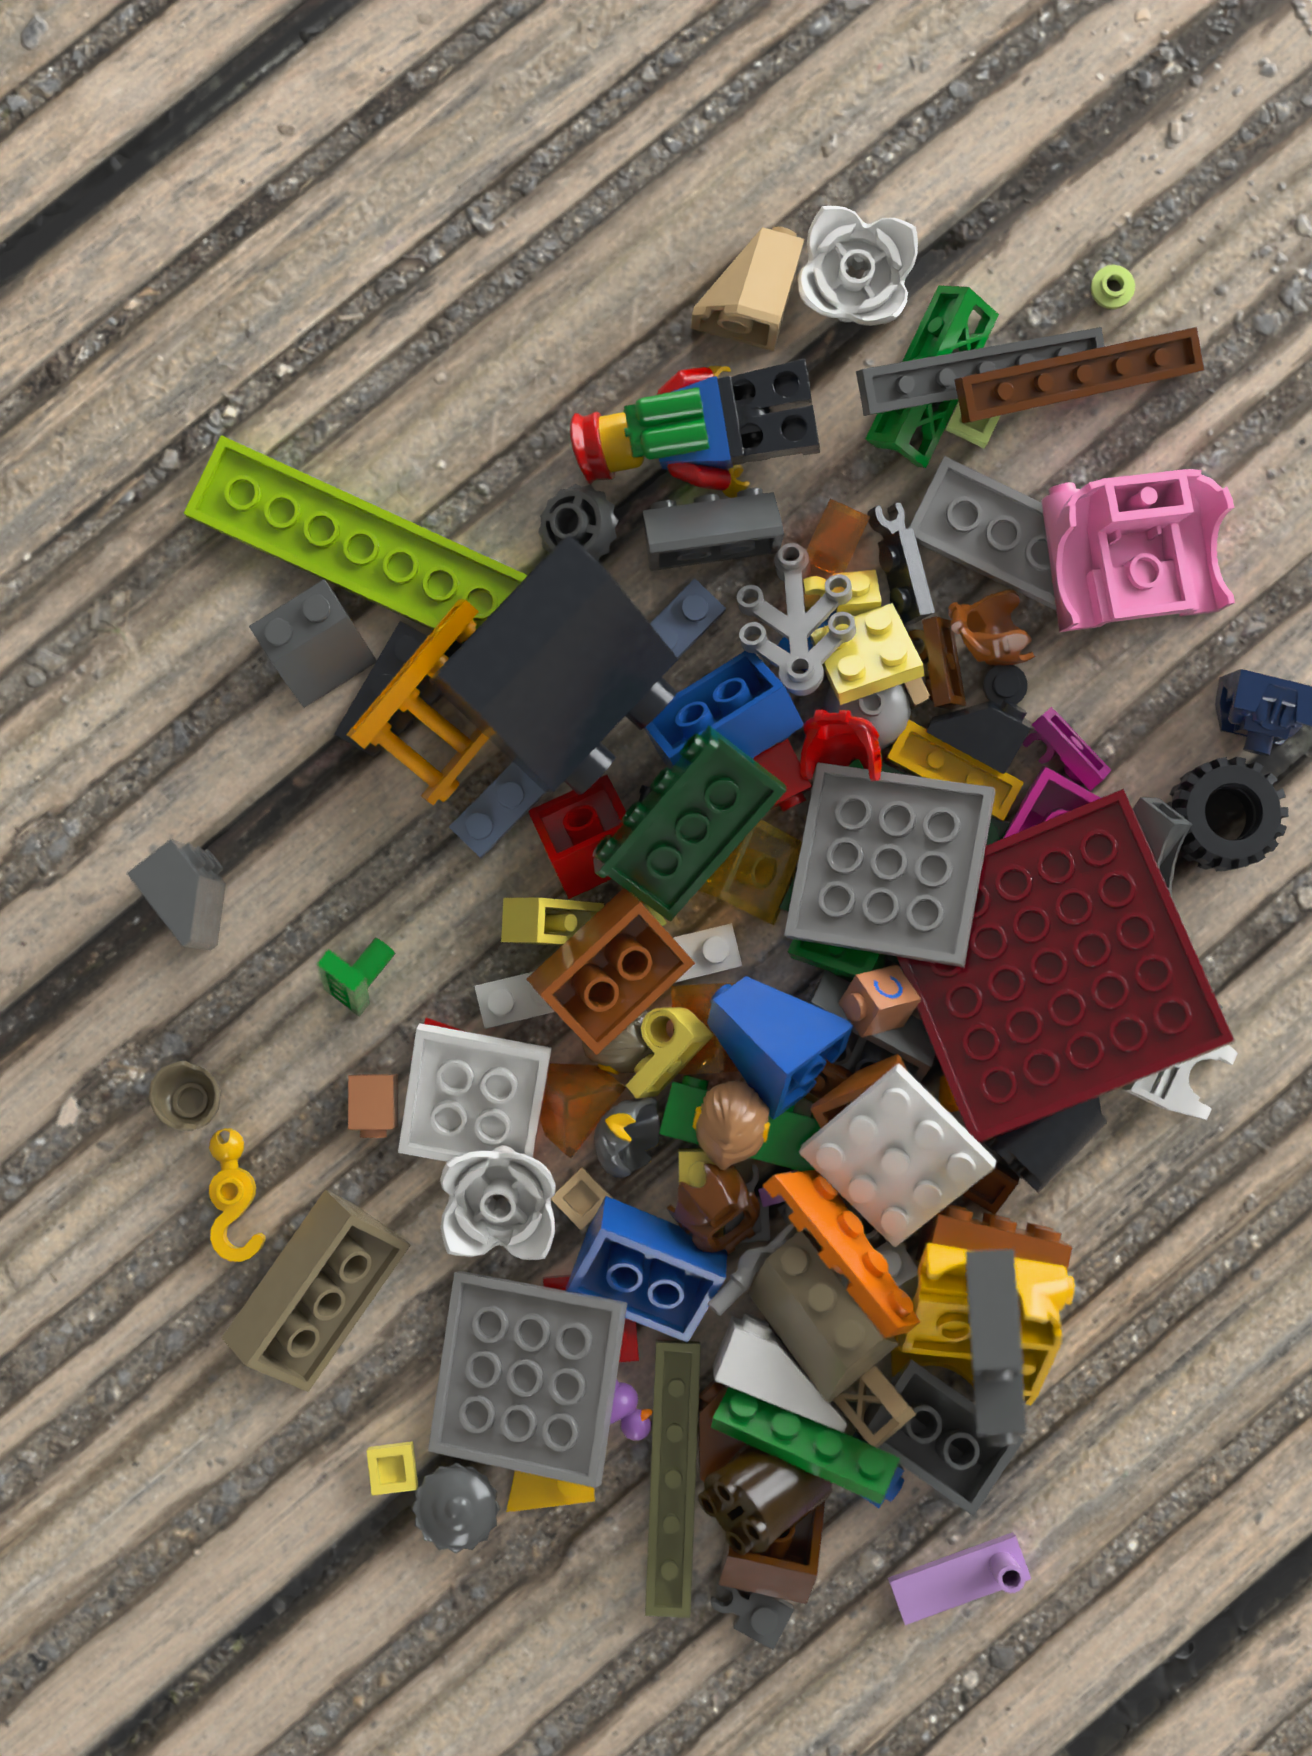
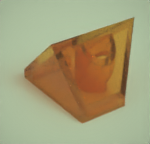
M549 1063L540 1114L544 1135L565 1155L572 1158L595 1129L602 1116L612 1107L626 1087L607 1071L600 1069L598 1065Z

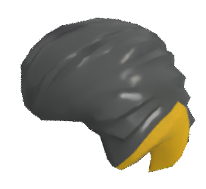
M655 1097L623 1100L608 1110L597 1123L594 1134L596 1154L604 1170L613 1177L622 1178L629 1176L639 1168L651 1163L652 1158L646 1151L658 1146L660 1131L657 1099Z

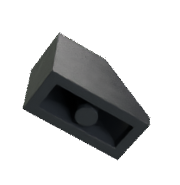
M1004 700L1002 705L994 701H988L932 717L926 732L1005 774L1031 729V721L1025 719L1027 712L1010 701Z

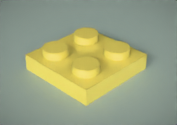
M893 603L853 616L856 626L855 636L850 641L842 643L822 664L840 705L925 676L923 663ZM840 624L835 629L840 631L846 630L849 625ZM828 625L816 629L810 635L813 647L829 632Z

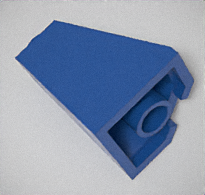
M747 976L732 986L725 984L715 992L710 1001L712 1005L707 1022L749 1087L754 1088L755 1092H758L759 1097L769 1107V1116L773 1120L809 1093L817 1083L814 1079L826 1065L825 1059L830 1063H834L845 1050L853 1025L842 1017Z

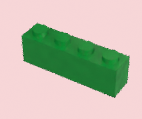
M683 1075L682 1082L672 1080L659 1134L699 1144L696 1130L693 1128L696 1108L704 1103L703 1097L706 1096L709 1081L688 1075ZM794 1104L774 1120L768 1115L770 1127L767 1140L762 1144L759 1151L750 1158L799 1171L816 1170L799 1153L802 1144L821 1129L812 1111L810 1116L793 1112Z

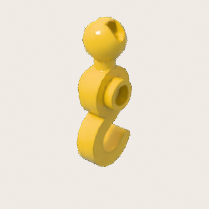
M223 1128L212 1135L209 1143L211 1155L220 1162L221 1171L213 1177L209 1185V1196L214 1206L223 1211L215 1219L211 1227L210 1240L213 1249L220 1257L231 1262H242L252 1258L262 1249L266 1237L263 1233H257L242 1247L235 1246L228 1240L227 1229L230 1224L243 1215L256 1195V1184L248 1171L238 1167V1159L244 1151L242 1136L232 1128ZM223 1131L229 1132L228 1142L224 1141L221 1136Z

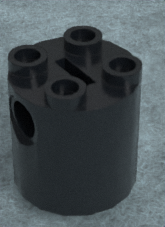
M1096 1097L983 1143L992 1151H995L1013 1172L1039 1193L1105 1126L1107 1120L1101 1113L1100 1099Z

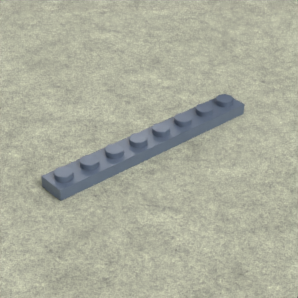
M694 578L650 624L679 659L723 615L726 608ZM512 762L449 828L482 859L547 792L541 789L525 772Z

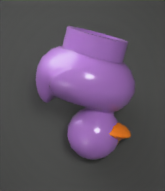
M616 1379L610 1424L621 1419L620 1427L626 1438L634 1441L642 1440L647 1437L651 1430L650 1416L653 1411L651 1409H637L639 1398L636 1390L631 1385L618 1382Z

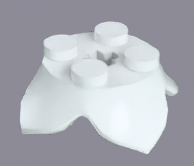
M822 206L808 231V263L800 270L798 277V289L801 300L820 315L838 318L843 322L853 321L861 325L872 326L894 321L901 314L907 303L908 292L904 282L914 267L918 254L916 227L896 218H882L871 224H866L856 212L848 208ZM852 265L855 270L863 268L865 270L861 279L850 277L848 275V267Z
M498 1146L493 1151H472L457 1156L446 1163L440 1181L442 1189L449 1194V1201L442 1214L441 1232L447 1254L474 1257L484 1255L495 1246L500 1245L512 1256L523 1260L546 1258L555 1234V1218L551 1207V1198L555 1194V1182L547 1167L525 1154L515 1153L508 1146ZM500 1194L505 1196L508 1200L502 1197L496 1201L495 1199H493V1195Z

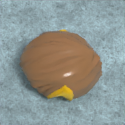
M727 1081L726 1083L715 1085L706 1092V1096L703 1097L704 1103L696 1108L693 1128L696 1130L699 1146L719 1169L726 1170L732 1164L754 1156L762 1144L766 1142L770 1127L768 1122L770 1109L763 1102L762 1098L759 1097L758 1092H755L754 1088L749 1087L743 1081Z

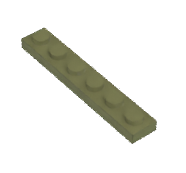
M656 1340L645 1616L690 1618L701 1343L699 1341H689L687 1343L674 1340Z

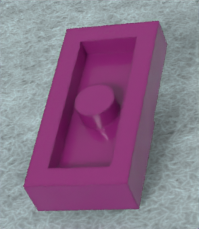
M1052 706L1032 724L1035 730L1023 741L1025 748L1035 740L1043 741L1047 746V751L1038 761L1041 764H1045L1058 753L1061 756L1060 759L1065 763L1064 770L1070 779L1079 786L1085 785L1090 791L1111 772V769Z

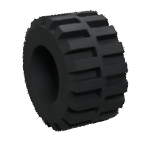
M1227 757L1204 763L1180 778L1181 782L1173 786L1169 795L1173 796L1172 801L1166 804L1193 824L1181 845V848L1185 851L1181 855L1188 862L1197 861V867L1205 870L1214 868L1215 871H1228L1258 863L1266 858V853L1273 852L1279 845L1276 838L1283 836L1287 826L1281 824V819L1289 817L1288 807H1281L1280 799L1286 798L1283 788L1275 790L1272 785L1277 781V778L1272 773L1266 775L1261 773L1264 766L1257 762L1246 764V758L1234 757L1227 760ZM1222 789L1233 793L1239 798L1245 808L1246 824L1241 835L1235 840H1226L1219 837L1207 824L1205 805L1208 797L1215 790Z

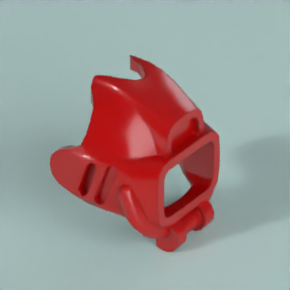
M816 710L814 717L804 723L803 730L806 737L800 761L803 779H812L817 763L849 767L853 760L858 759L864 769L868 770L871 781L880 780L882 768L881 750L878 740L880 736L870 721L860 717H852L850 710H840L839 713H827L826 710Z

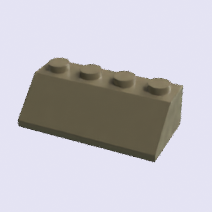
M325 1189L224 1333L222 1339L245 1366L309 1392L404 1256L410 1244L355 1204Z

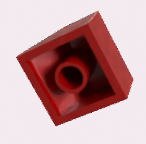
M607 774L600 777L580 796L572 790L528 811L568 899L612 879L608 875L601 878L595 874L593 852L598 843L608 834L613 837L623 825L621 821L626 813Z

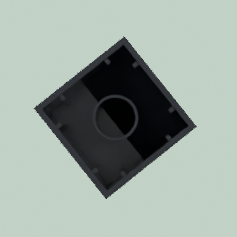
M569 534L549 552L428 682L545 792L554 793L565 782L580 796L604 774L616 759V756L601 743L614 727L626 716L639 730H642L675 697L677 691L662 676L673 666L678 658L612 575Z

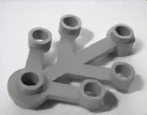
M788 543L777 551L774 558L776 573L785 582L787 615L766 602L762 590L755 585L742 587L737 593L739 610L743 614L755 616L787 638L790 642V653L767 640L764 626L757 622L745 624L740 629L739 637L742 648L745 651L757 653L779 669V679L789 692L804 696L813 693L821 684L824 677L822 664L842 643L850 641L856 634L854 617L848 612H837L829 618V632L808 651L807 638L839 605L850 601L852 598V585L850 579L845 575L836 574L829 577L825 582L826 593L805 614L803 579L807 578L811 570L809 554L804 547L796 543ZM790 558H797L794 561H786ZM835 587L845 588V590L840 593L832 592V590ZM750 597L757 598V601L751 604L744 602ZM840 624L849 625L846 630L840 631L835 629ZM750 635H760V638L755 641L746 640ZM799 669H808L803 674L794 673Z

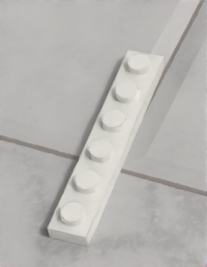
M732 923L673 937L695 962L676 982L742 966ZM533 972L475 986L485 1029L555 1012L526 980Z

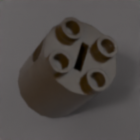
M746 1444L736 1452L734 1457L724 1467L711 1472L704 1481V1490L698 1495V1501L704 1512L711 1517H715L719 1525L724 1529L729 1546L736 1553L744 1555L749 1550L755 1553L765 1552L785 1530L793 1528L829 1497L832 1492V1482Z

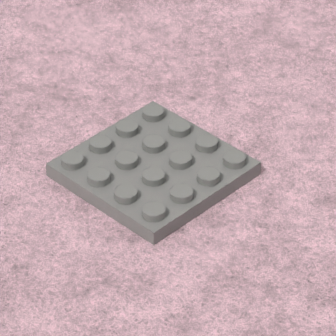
M817 763L784 936L788 939L964 967L996 791L994 787L882 771L879 781H871L867 769Z
M465 1271L454 1272L428 1451L596 1488L602 1484L627 1302L566 1292L565 1290Z

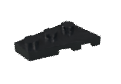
M399 621L334 733L337 737L372 757H376L384 749L380 744L374 746L371 743L364 749L346 734L428 636ZM448 648L444 654L450 658L455 652ZM426 675L417 685L416 689L420 691L419 697L431 706L434 702H438L443 695L428 682L431 677ZM398 708L387 722L392 725L390 730L399 736L414 723L413 721L417 717L408 710L402 712Z

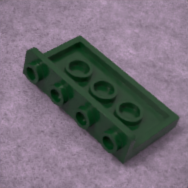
M710 725L701 735L695 733L686 741L680 751L682 757L671 769L665 767L660 771L651 784V793L642 803L636 801L628 808L621 821L623 825L613 837L610 834L606 835L593 852L595 874L601 878L608 875L670 922L787 791L783 782Z

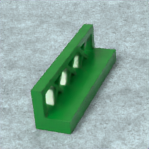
M938 285L902 362L951 354L956 348H958L959 352L984 348L999 314L970 287ZM972 310H974L981 316L975 332L969 335L968 318ZM958 399L941 402L938 409L933 412L932 405L928 404L878 413L865 440L875 448L896 450L916 467L927 468ZM922 425L923 441L917 451L909 442L916 428Z

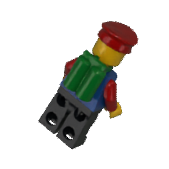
M805 359L754 370L733 377L718 378L721 372H731L730 367L713 365L679 370L660 387L657 395L640 398L635 404L624 406V410L621 413L602 416L599 412H593L586 416L575 413L570 423V440L577 464L587 483L591 485L595 480H613L615 472L640 467L644 462V457L649 460L659 458L662 469L668 470L672 477L699 488L719 490L726 496L735 498L737 497V492L747 489L750 485L749 481L741 482L736 479L744 471L741 464L796 454H803L804 456L820 453Z

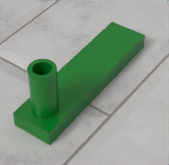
M375 937L356 962L350 966L328 949L316 963L324 990L360 1017L370 1004L368 988L396 953L387 944Z

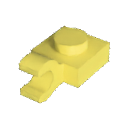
M876 570L832 573V576L836 574L847 576L852 585V598L846 604L839 605L836 608V613L848 612L852 616H856L881 607ZM819 576L803 579L805 611H808L826 593V579ZM835 587L832 590V592L840 593L843 592L845 588Z

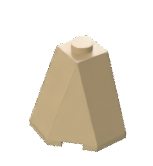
M762 227L694 306L691 329L774 351L802 254L804 239L797 237L794 231L784 227H773L772 230Z

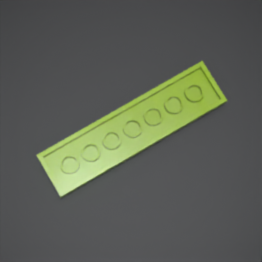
M222 435L183 513L187 518L318 578L325 579V581L432 630H434L459 599L467 600L479 611L472 619L477 623L475 628L478 629L528 576Z

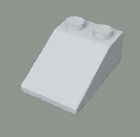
M746 1313L742 1320L732 1316L712 1365L715 1381L844 1433L847 1423L838 1405L833 1400L830 1403L825 1401L791 1352L771 1332L772 1330L768 1328L769 1323Z

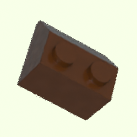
M825 1501L793 1528L785 1530L765 1552L755 1553L749 1550L746 1554L740 1555L729 1546L725 1538L718 1585L807 1604L818 1575Z

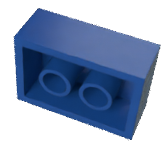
M744 651L678 692L662 712L644 729L659 756L668 768L671 769L682 757L680 751L686 741L695 733L701 735L709 725L753 759L774 744L786 740L793 732L803 727L804 723L785 685L755 653Z

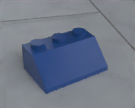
M605 1196L587 1229L569 1278L566 1292L627 1302L625 1318L688 1343L709 1308L708 1302L718 1293L726 1279L727 1252L725 1250L713 1253L703 1252L696 1247L692 1237L679 1225Z

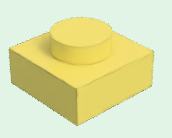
M413 1441L368 1447L366 1451L372 1496L417 1490L418 1480Z

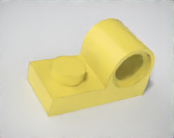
M668 1007L651 1010L642 1021L641 1032L645 1043L653 1051V1054L646 1056L634 1068L636 1075L625 1086L636 1099L658 1096L714 1035L694 1013L686 1008ZM669 1019L674 1026V1033L671 1038L666 1030Z

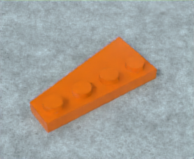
M817 1170L777 1174L762 1185L772 1198L780 1194L794 1212L788 1218L798 1231L801 1232L806 1228L820 1243L822 1251L818 1255L829 1269L832 1268L841 1275H845L850 1282L847 1284L846 1290L885 1338L908 1333L921 1323L913 1311L914 1306L910 1297L903 1290L899 1289L888 1272V1264L885 1258L878 1251L874 1250L863 1233L864 1228L859 1218L849 1211L839 1192Z

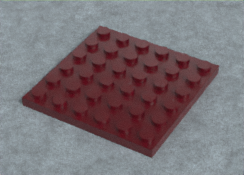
M1124 789L986 846L964 967L897 956L904 975L921 998L917 1008L966 1129L979 1144L1235 1043L1232 1032Z

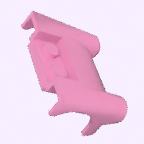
M1183 469L1104 478L1090 482L1081 489H1076L1075 483H1064L1051 487L1049 489L1050 495L1041 500L1059 632L1096 628L1109 622L1179 614L1181 617L1219 612L1235 603L1233 593L1227 588L1221 576L1217 559L1219 527L1224 517L1234 508L1233 499L1228 487L1222 489L1213 479L1201 475V470Z

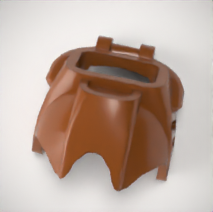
M1005 590L997 592L972 605H959L957 602H954L948 607V614L952 619L950 623L951 630L961 635L964 644L978 662L985 661L988 665H1014L1024 663L1035 657L1032 652L1019 654L1032 641V638L1025 630L1014 625L1011 619L1012 611L1020 603V598L1015 591Z

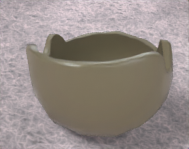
M177 1061L159 1070L150 1083L148 1099L154 1114L165 1125L180 1131H193L209 1124L218 1112L221 1090L214 1076L205 1068L187 1061Z

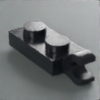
M898 502L887 508L889 520L883 516L881 505L870 509L867 513V519L871 528L883 537V540L877 543L879 547V563L886 574L890 590V604L893 603L905 626L914 624L935 613L914 529H906L904 508Z

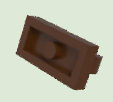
M937 616L923 619L924 631L915 629L908 632L911 641L922 639L924 642V650L918 655L922 663L928 666L929 676L926 677L925 685L930 695L929 698L934 702V707L950 710L966 706L955 634L951 630L950 625L951 620Z

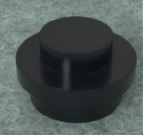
M997 665L986 674L983 682L986 698L1002 705L1004 700L1017 705L1025 697L1028 689V682L1024 672L1015 665Z

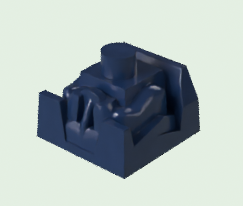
M1244 669L1219 677L1215 700L1220 731L1246 737L1244 751L1270 756L1273 744L1282 745L1304 725L1312 727V686Z

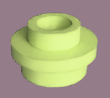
M1108 265L1101 268L1091 282V294L1094 300L1106 309H1118L1125 306L1135 292V281L1132 274L1119 265ZM1116 280L1119 282L1121 290L1117 292L1111 291L1107 287V281Z

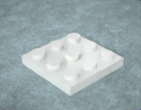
M419 1023L415 1035L398 1153L448 1162L457 1156L472 1151H493L498 1146H508L515 1153L525 1154L533 1158L552 1048Z
M899 1063L803 1143L799 1151L894 1247L898 1246L994 1169L996 1162Z

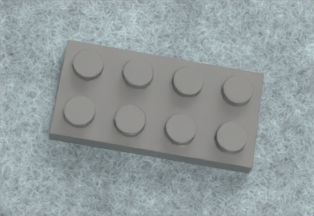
M944 456L909 528L914 529L917 543L1056 610L1042 503Z

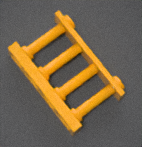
M459 599L346 734L364 749L369 743L374 746L380 744L429 785L421 797L432 805L438 799L445 802L454 793L460 783L456 780L457 776L489 739L478 728L468 738L419 697L420 691L416 689L417 685L426 675L432 677L449 659L444 653L455 640L461 644L477 630L475 628L477 623L472 619L479 611L465 599ZM398 708L402 712L406 710L411 712L457 751L441 772L390 730L392 725L387 721Z

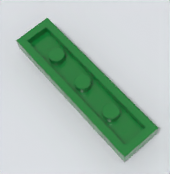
M730 1386L712 1419L711 1428L880 1505L900 1461L899 1457L841 1431Z

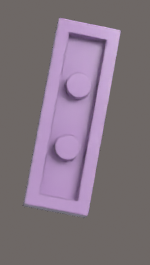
M1012 1532L888 1577L903 1622L905 1625L1000 1590H1004L1007 1593H1016L1023 1588L1025 1581L1031 1580V1576L1016 1535Z

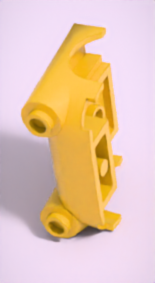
M931 1243L926 1244L917 1270L918 1288L912 1302L914 1306L913 1311L921 1323L908 1333L894 1336L899 1345L891 1351L892 1377L912 1359L920 1366H940L950 1369L965 1378L974 1389L965 1252L972 1250ZM1015 1258L1023 1361L1025 1404L1031 1406L1038 1397L1061 1347L1062 1329L1059 1311L1063 1310L1065 1304L1070 1305L1073 1301L1074 1279L1072 1276H1067L1064 1266Z

